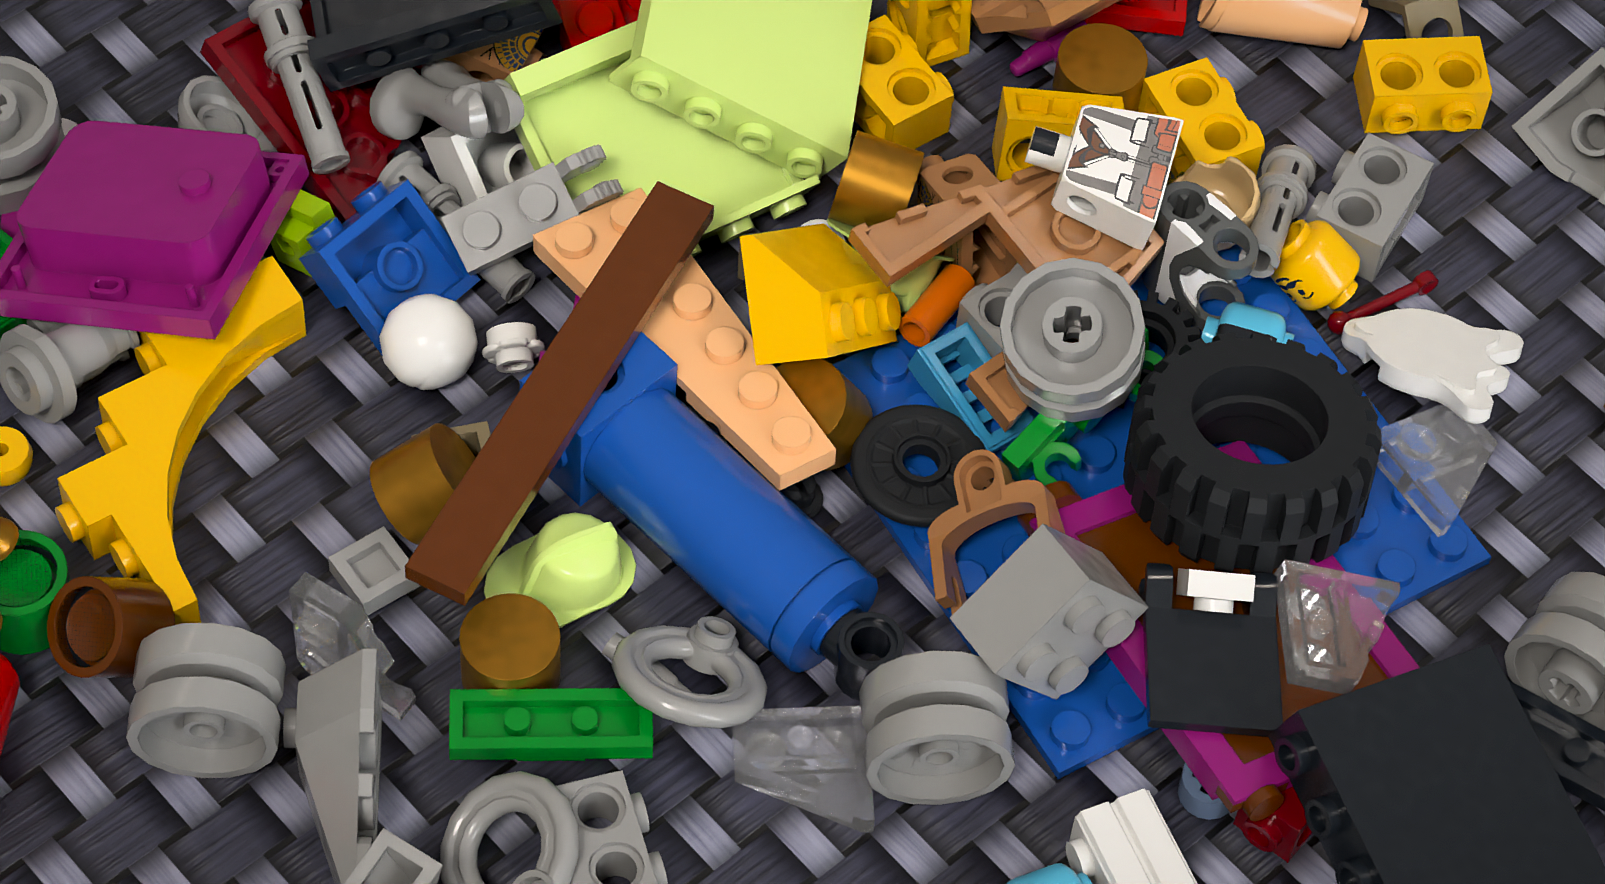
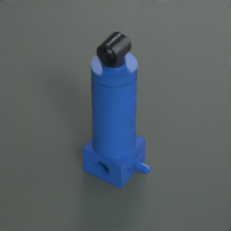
M640 332L548 477L580 507L597 493H600L763 646L772 652L790 671L800 673L815 667L827 659L834 665L835 682L841 691L850 698L860 701L859 691L864 678L879 665L903 656L905 644L903 632L893 619L885 614L868 612L874 603L878 591L877 578L676 397L678 364L644 333ZM532 371L525 377H523L521 380H519L520 390L529 378ZM861 653H871L877 655L881 659L877 661H867L859 658L856 655Z

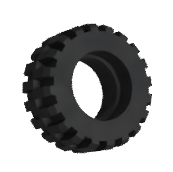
M1235 333L1217 334L1210 343H1205L1201 338L1182 346L1179 350V355L1173 351L1154 365L1153 372L1145 376L1138 389L1126 445L1123 471L1125 489L1132 495V506L1143 522L1151 520L1150 530L1165 545L1173 542L1179 546L1178 551L1182 556L1196 563L1200 558L1215 563V570L1232 573L1234 568L1249 569L1251 575L1252 572L1272 573L1275 568H1283L1285 573H1290L1308 567L1310 558L1316 563L1328 558L1338 551L1340 545L1348 542L1358 530L1360 519L1364 517L1382 446L1381 430L1377 425V413L1368 396H1362L1363 389L1349 372L1340 374L1337 371L1338 365L1336 362L1320 352L1317 356H1314L1305 351V345L1290 339L1287 340L1286 344L1271 341L1268 334L1252 333L1250 338H1236ZM1244 441L1273 450L1290 462L1273 465L1246 462L1227 455L1212 444Z

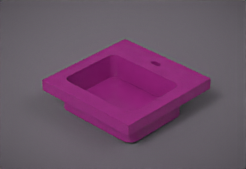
M87 121L76 125L67 133L17 211L16 218L20 229L0 259V316L215 340L309 176L305 156L261 151L258 140L247 134L107 121Z

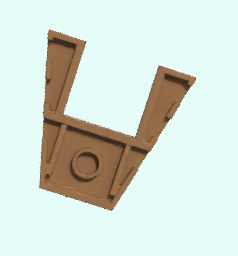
M1038 166L1014 172L1011 179L987 187L978 184L959 191L957 197L925 207L924 203L898 211L895 218L869 227L866 223L857 225L851 229L848 239L886 287L901 279L984 223H986L1027 274L1047 262L1078 258L1102 263L1124 277L1130 287L1160 253L1164 244V240L1153 229L1144 249H1136L1055 210L1051 205L1059 173ZM1071 338L1065 342L1075 343L1079 342V339ZM1003 352L969 374L965 384L1004 432L1011 429L1029 406L1022 402L1007 379Z

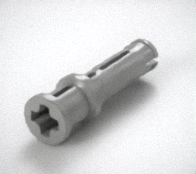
M255 0L248 7L249 18L253 24L259 25L267 47L264 53L267 67L274 73L280 74L293 116L308 151L312 170L315 174H328L340 170L350 162V156L344 147L320 76L310 61L307 40L314 39V37L307 34L299 12L303 2L302 0ZM280 26L284 27L286 35L282 33ZM305 95H308L310 98L320 129L316 128Z
M1289 144L1276 146L1266 154L1263 161L1262 176L1257 180L1260 191V208L1250 226L1251 231L1258 240L1260 250L1255 268L1249 274L1255 278H1265L1274 274V268L1277 269L1280 263V255L1289 233L1291 221L1302 214L1308 201L1307 189L1311 187L1315 179L1316 163L1312 155L1299 146ZM1295 162L1299 165L1296 174L1292 173ZM1241 250L1239 254V261L1246 257L1244 250Z
M409 150L399 154L385 166L377 182L381 181L387 188L408 179L413 187L420 191L421 198L449 235L441 217L461 208L456 189L448 183L440 184L423 168L422 158L415 151ZM514 256L478 273L509 304L521 299L530 290L535 281V274L531 270L526 269Z

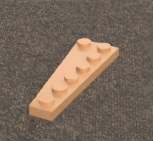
M638 188L533 234V251L543 263L581 298L647 198V195L642 188ZM690 254L641 331L678 364L677 385L686 392V401L703 418L714 423L719 428L721 435L779 491L835 465L836 448L773 364L756 365L751 334Z

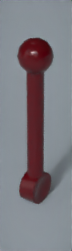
M1431 270L1423 271L1411 283L1349 312L1334 311L1327 319V326L1332 333L1341 335L1345 323L1349 320L1367 317L1417 293L1420 296L1426 295L1437 286L1439 280Z

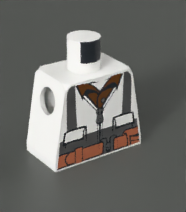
M1091 104L1081 107L1070 136L1035 126L1024 162L1059 173L1051 205L1055 210L1133 248L1143 250L1157 221L1184 120Z

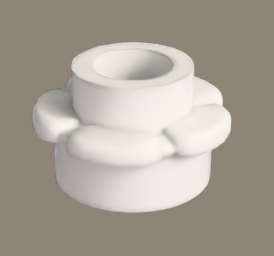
M511 322L494 326L486 332L487 346L483 348L482 355L488 362L496 364L499 372L517 373L531 369L534 366V359L539 357L540 351L544 350L545 347L542 341L537 340L536 327L533 324Z

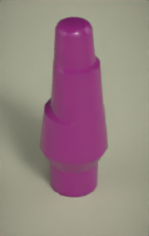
M1083 20L1043 42L1037 41L1022 52L1021 56L1010 63L1011 73L1019 77L1050 61L1057 62L1059 47L1063 39L1074 29L1087 25L1086 22Z

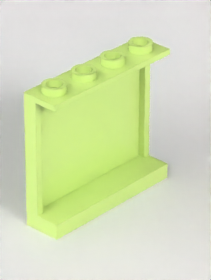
M641 0L631 56L610 74L608 82L632 93L641 101L653 103L683 118L694 127L704 128L736 144L738 148L745 152L756 154L787 169L790 174L796 177L807 179L817 174L818 178H821L848 158L872 0Z
M637 21L512 72L505 78V81L510 83L513 90L519 94L524 105V117L514 129L534 171L552 162L556 166L566 157L593 145H601L607 157L606 160L600 163L597 168L564 183L572 200L596 184L618 179L624 191L622 195L642 188L648 196L657 181L714 205L713 220L699 242L718 235L723 244L753 230L755 226L751 219L770 211L773 219L778 220L807 205L804 195L821 183L817 174L805 180L790 174L787 169L756 154L745 152L738 148L736 144L704 128L694 127L683 118L653 103L641 101L632 93L608 82L610 74L631 56ZM699 242L691 253L692 257L702 252Z

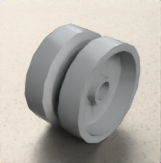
M0 56V215L19 210L65 138L61 125L59 105L52 82L36 66L9 56Z
M1068 258L1044 263L1020 279L1005 300L1000 322V334L1007 379L1022 402L1045 417L1068 422L1100 418L1123 404L1140 381L1145 357V323L1141 303L1125 278L1102 263ZM1071 338L1079 339V342L1075 343L1065 341Z
M1570 572L1555 581L1540 601L1535 615L1527 619L1511 639L1504 655L1508 676L1513 683L1604 731L1605 576L1594 572Z
M181 623L158 629L144 638L136 653L133 686L136 694L129 708L126 739L132 752L152 766L173 774L197 778L236 777L256 772L272 762L278 749L281 718L277 707L283 696L286 664L281 651L260 635L243 628L217 623Z
M934 650L909 654L879 665L864 678L859 696L861 721L867 733L863 745L865 772L872 789L889 799L909 804L942 805L967 801L994 791L1010 778L1015 767L1012 734L1006 722L1010 712L1007 682L1004 678L995 675L980 656L962 651Z

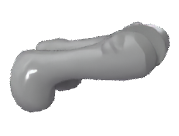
M440 59L423 64L421 75L413 68H407L384 76L378 82L370 98L369 113L372 123L378 132L394 140H406L416 135L421 128L425 116L455 134L476 140L484 138L486 133L495 132L502 134L514 129L524 117V105L519 94L513 90L507 81L495 79L485 82L474 78L463 66Z

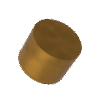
M1093 23L1078 27L1066 35L1060 44L1052 91L1120 96L1123 98L1125 110L1137 112L1148 66L1146 50L1136 36L1119 26Z
M857 130L828 218L853 227L866 223L869 227L895 218L898 211L907 209L925 153Z
M824 359L784 362L776 369L836 448L835 465L822 471L834 470L848 464L855 440L868 421L873 418L872 409L866 396L837 368Z
M436 423L371 463L370 481L375 497L388 520L403 537L414 544H420L475 460V456L466 443L446 425Z
M507 593L484 599L468 612L461 625L459 636L461 679L464 689H558L561 674L560 629L555 616L543 603L526 595Z

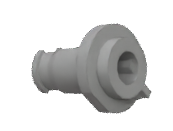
M20 324L5 332L0 339L1 386L11 402L24 414L34 416L45 423H56L71 415L75 410L77 388L81 387L84 382L101 374L111 363L117 360L125 361L130 358L127 349H134L140 346L138 333L131 330L66 324L53 332L50 331L44 334L26 324Z

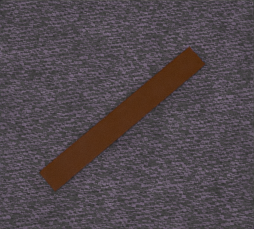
M657 181L406 563V579L457 603L466 605L712 222L714 205Z

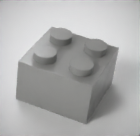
M1042 524L950 617V620L995 675L1057 700L1062 694L1074 690L1085 680L1089 672L1088 668L1108 648L1120 644L1132 633L1135 621L1149 607L1103 552Z

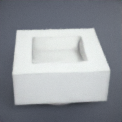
M1178 568L1176 595L1193 596V610L1233 613L1234 600L1253 602L1255 575Z

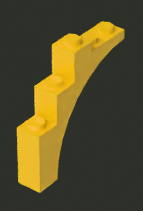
M273 256L259 262L215 340L139 331L141 345L134 348V352L144 376L98 397L102 424L96 426L95 431L106 455L57 478L62 504L55 507V513L68 539L72 543L81 539L94 560L111 552L113 560L124 578H130L135 575L136 578H143L156 583L170 600L174 611L175 625L181 623H201L198 600L177 560L173 543V507L183 465L202 426L230 390L266 359L306 336L303 299Z

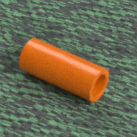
M949 264L945 266L901 318L899 326L901 335L909 343L918 347H923L930 343L959 309V302L965 294L975 287L972 275L959 265Z

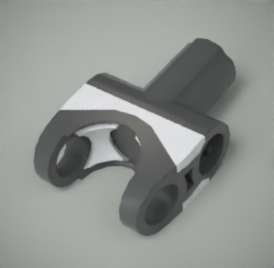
M1179 181L1167 185L1157 221L1153 228L1164 240V244L1160 253L1142 273V279L1149 291L1159 293L1158 299L1164 305L1169 297L1179 302L1177 315L1188 309L1193 316L1192 326H1198L1199 330L1203 331L1208 316L1220 319L1221 316H1214L1205 312L1200 306L1201 302L1208 299H1219L1228 304L1232 302L1245 303L1243 293L1238 289L1237 283L1234 280L1249 275L1255 268L1259 252L1258 240L1247 225L1204 187L1188 181ZM1224 242L1235 243L1246 252V257L1240 261L1225 260L1218 255V244Z

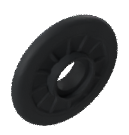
M903 405L888 409L868 421L852 446L850 467L856 488L873 509L901 524L915 527H930L938 516L959 504L954 485V471L959 461L972 451L986 450L980 438L975 436L958 416L933 406ZM914 454H922L931 458L938 467V470L927 477L916 476L905 468L903 460Z

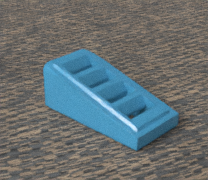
M966 322L919 348L907 364V367L921 387L941 409L958 416L974 435L980 438L986 450L994 453L1012 443L1034 419L1029 411L1026 410L1011 429L1006 432L999 428L990 434L983 425L993 419V417L986 408L975 413L970 404L977 401L978 398L970 389L962 393L957 385L967 380L972 371L992 359V357L969 323ZM956 359L962 367L949 374L944 365Z

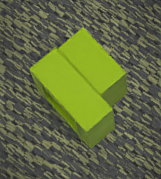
M300 189L270 242L278 261L312 277L299 258L312 248L306 237L317 227L335 217L329 202Z

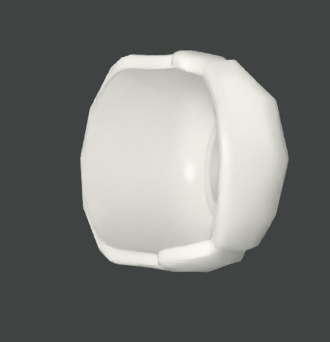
M435 294L417 295L400 303L388 314L379 336L385 365L398 381L410 387H417L420 390H435L463 377L474 361L478 345L473 319L456 301Z

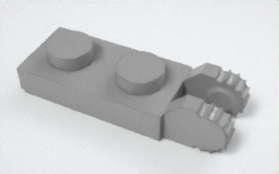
M593 145L566 157L556 166L552 162L441 217L470 276L475 275L532 247L533 234L620 197L624 191L618 179L600 182L591 189L581 193L574 200L571 199L564 184L583 173L597 168L600 163L606 160L607 157L601 145Z

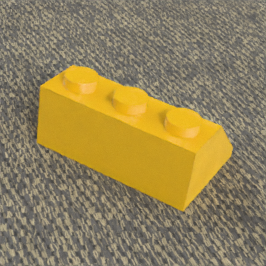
M825 224L740 236L756 365L829 358L897 341L896 330L901 322V310L897 296L891 292L890 286L886 287L862 256Z

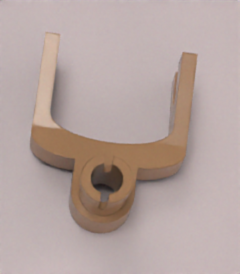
M980 449L972 451L959 461L954 471V485L959 504L938 516L932 522L927 532L935 601L944 609L950 607L952 615L967 601L955 560V553L969 536L997 521L1026 513L1036 514L1038 528L1045 524L1065 534L1054 495L1039 481H1015L1012 479L1009 468L989 450Z

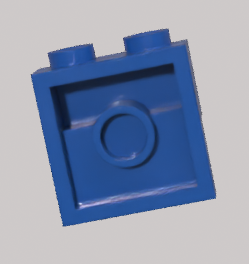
M408 179L387 188L381 181H378L362 191L350 202L357 212L342 224L337 217H333L317 227L306 237L312 248L299 258L334 308L338 309L346 306L381 355L380 333L388 314L400 303L410 297L422 294H435L456 301L481 280L477 274L472 276L468 274L451 238Z

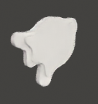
M1415 308L1394 309L1374 316L1351 319L1345 323L1341 337L1344 348L1359 356L1364 364L1373 359L1380 366L1378 373L1379 381L1399 391L1437 401L1450 408L1464 421L1473 424L1483 423L1490 418L1494 403L1491 395L1503 392L1508 385L1510 377L1509 370L1501 365L1516 362L1520 358L1524 344L1522 338L1512 331L1472 327L1449 315Z

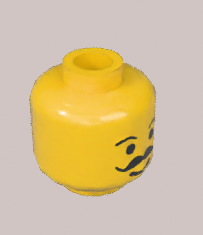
M1300 219L1290 224L1289 233L1280 255L1279 266L1277 269L1274 268L1275 271L1271 278L1303 310L1315 311L1325 306H1328L1330 309H1336L1347 302L1357 290L1358 283L1354 279L1360 268V257L1356 250L1328 222L1314 220L1307 223L1304 219Z

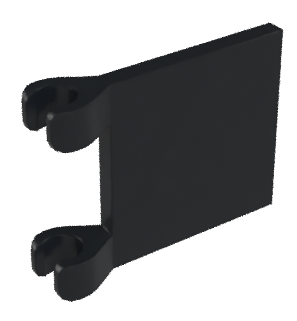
M1147 563L1145 578L1141 579L1138 587V595L1149 607L1143 613L1148 727L1268 737L1283 723L1276 628L1277 576L1265 572L1251 573V575H1255L1253 602L1242 601L1244 615L1171 608L1173 567L1162 563Z

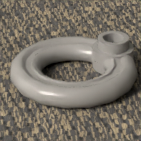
M702 617L691 628L660 625L638 629L618 643L612 659V668L619 686L638 705L664 719L690 727L721 729L744 724L762 710L767 694V684L759 666L738 648L739 642L735 637V627L728 621L718 617ZM668 658L683 659L689 667L698 672L719 675L726 681L728 688L722 693L712 695L695 694L678 689L663 681L653 671L652 664L657 660Z
M524 771L495 775L470 791L451 815L440 845V863L443 865L440 873L442 884H485L477 867L478 849L482 837L495 820L504 814L513 812L528 815L536 823L541 836V853L535 870L522 873L513 884H570L579 858V825L569 799L548 778Z

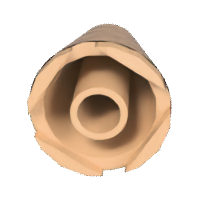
M1201 0L1197 21L1200 22L1199 27L1211 32L1340 49L1344 46L1347 39L1355 42L1359 38L1367 19L1368 9L1361 6L1362 0Z

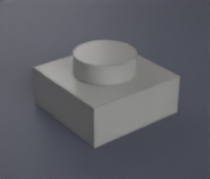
M384 526L328 557L329 571L364 618L420 586L405 578V565L409 558Z

